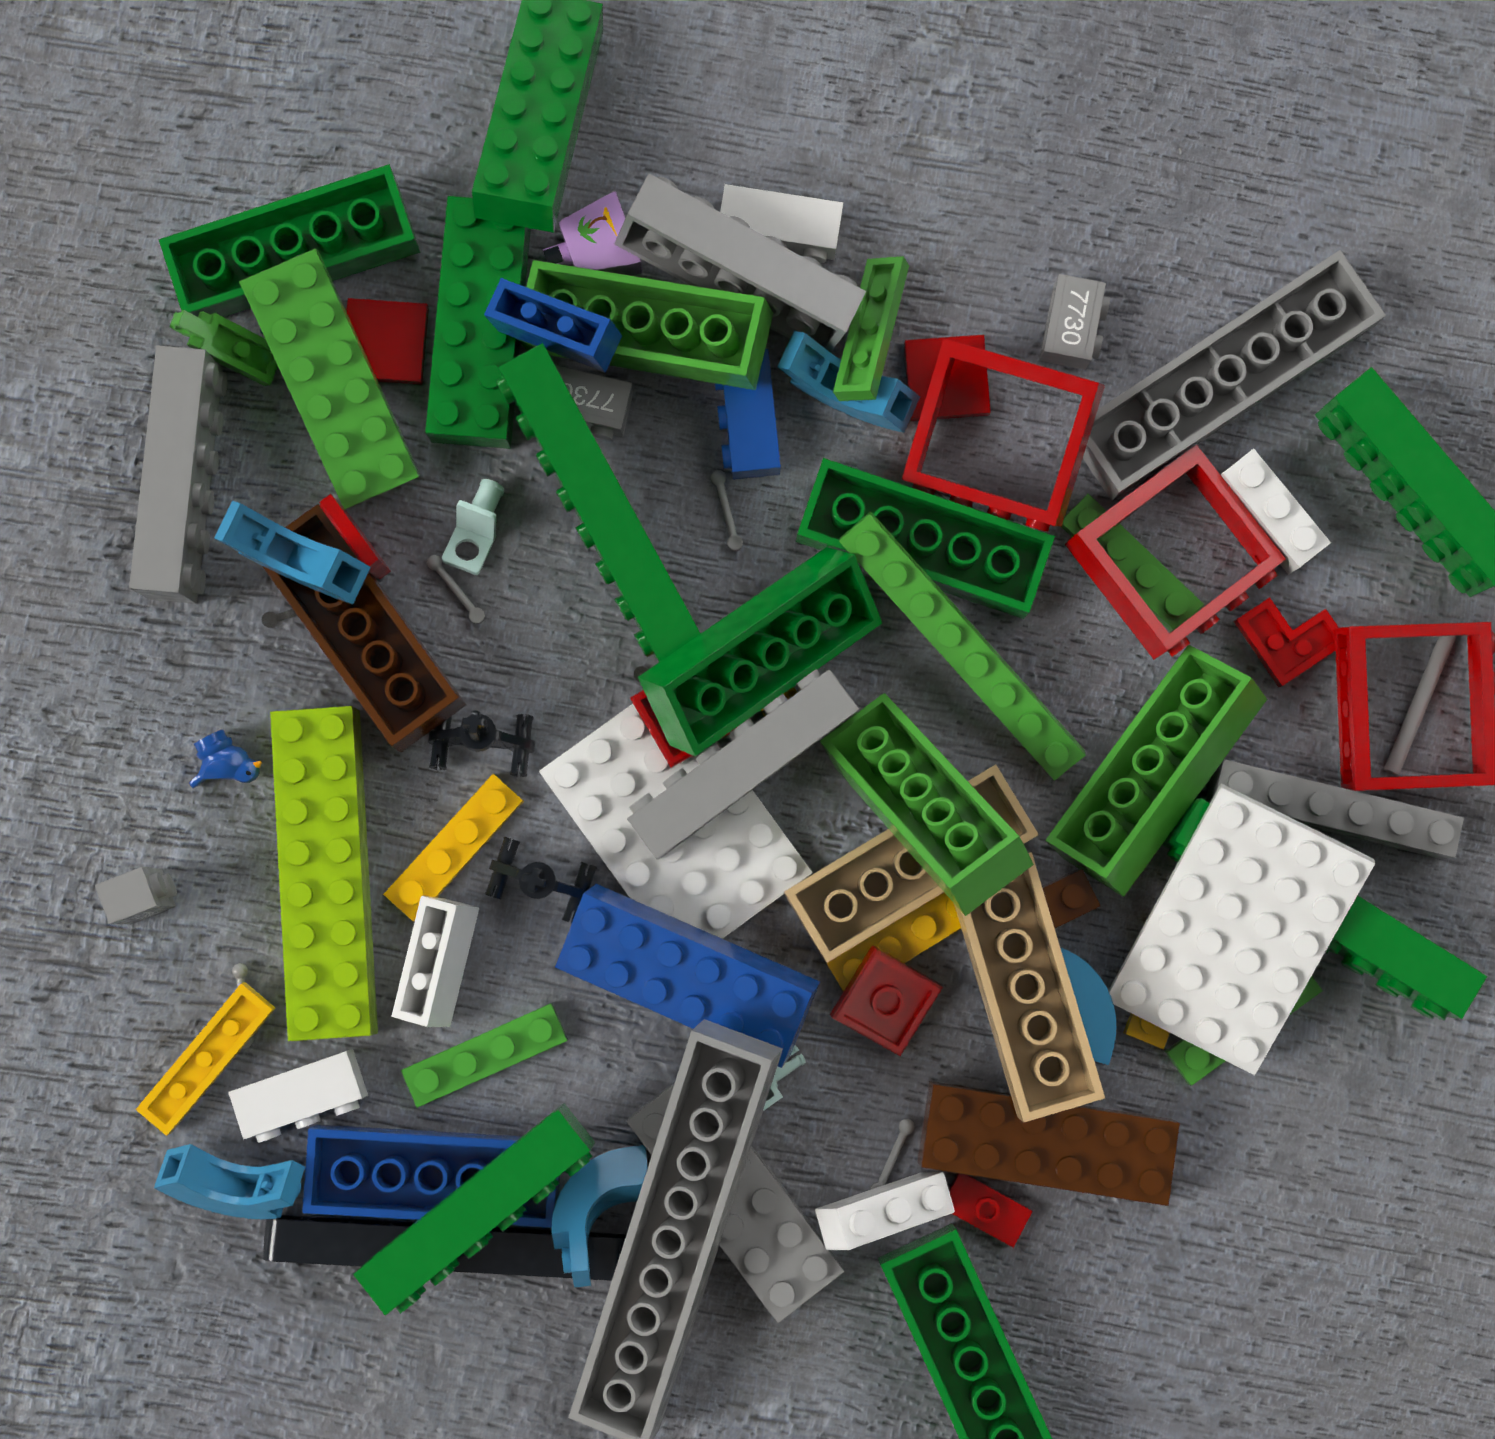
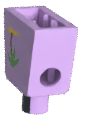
M616 191L609 193L559 222L564 242L542 249L546 262L630 276L642 273L640 258L614 245L625 220Z

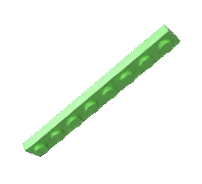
M871 511L840 537L839 542L851 554H855L858 563L1054 781L1086 756L1082 746Z

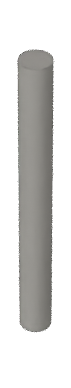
M1457 636L1438 637L1383 769L1387 773L1399 776Z

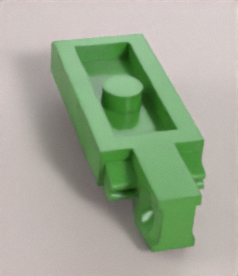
M185 310L174 313L169 327L184 336L190 337L187 343L189 347L205 349L215 362L263 386L271 385L278 365L265 338L217 313L209 314L202 311L199 312L198 317Z

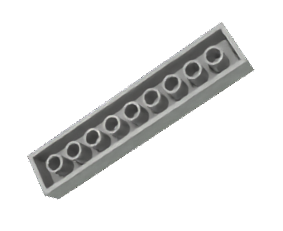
M705 1019L691 1030L568 1418L618 1439H654L658 1433L783 1048Z

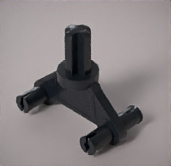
M476 710L471 711V715L467 718L463 717L461 726L451 729V716L434 728V731L429 732L428 743L432 745L429 768L437 770L439 767L440 770H446L448 747L453 745H463L475 752L485 751L489 748L509 749L513 752L510 775L518 777L520 765V777H527L529 753L534 752L535 741L531 740L534 717L526 714L525 726H523V714L516 715L515 735L496 730L493 721Z
M504 836L498 859H492L489 867L490 870H493L485 895L501 900L508 876L518 879L520 889L530 898H545L553 891L567 894L570 898L562 920L569 922L574 910L572 923L583 893L591 886L597 867L590 865L585 876L588 864L580 862L581 865L574 886L557 881L553 869L542 862H533L520 869L512 866L520 841Z

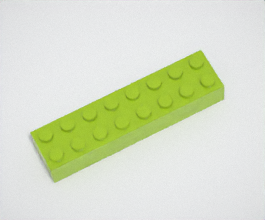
M353 706L270 712L288 1041L378 1034L360 710Z

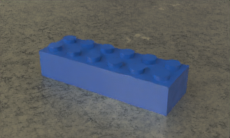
M595 884L583 893L555 966L557 969L692 1029L705 1019L783 1048L778 1063L780 1068L783 1067L793 1051L820 985L818 980L598 884Z
M317 1124L308 1129L302 1213L419 1220L522 1136ZM559 1175L556 1179H557V1180L559 1181V1183H560V1175ZM559 1184L553 1192L538 1204L532 1198L523 1204L526 1211L512 1225L552 1228L553 1211L559 1197Z

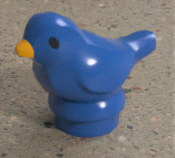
M223 729L194 743L198 752L196 756L202 760V765L199 773L189 782L192 789L208 779H234L242 783H250L258 778L262 762L250 759L248 753L243 748L233 746L231 737H227Z

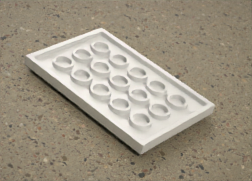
M631 704L549 763L539 773L630 899L723 939L782 896L784 891L798 884L813 872L753 790L657 860L627 820L633 814L629 807L648 793L655 798L664 792L666 787L663 785V782L683 768L687 774L700 765L697 762V757L700 754L692 756L671 769L635 706Z
M1221 783L1108 990L1113 1004L1255 1075L1375 865V860Z

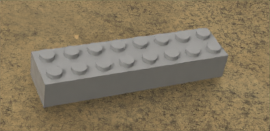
M1339 250L1099 408L1083 460L1111 501H1113L1196 444H1199L1374 328L1386 314L1342 251ZM1071 428V430L1069 431V433L1067 434L1068 438H1070V434H1071L1072 428Z

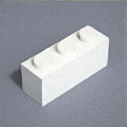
M725 184L721 213L728 217L735 216L741 218L748 223L752 230L763 236H772L781 240L787 249L798 255L810 256L819 263H825L826 259L835 260L843 202Z
M1252 449L1221 474L1226 483L1286 558L1280 565L1288 575L1299 569L1331 543L1255 449Z
M421 896L391 1017L425 1027L451 1026L479 907L445 898Z
M353 1049L228 1092L243 1140L256 1136L258 1143L282 1135L280 1131L281 1126L295 1122L296 1128L300 1129L320 1122L319 1113L334 1108L335 1114L338 1116L360 1108L358 1100L368 1096Z
M923 1172L816 1208L815 1212L826 1250H851L952 1214L955 1210L944 1172Z

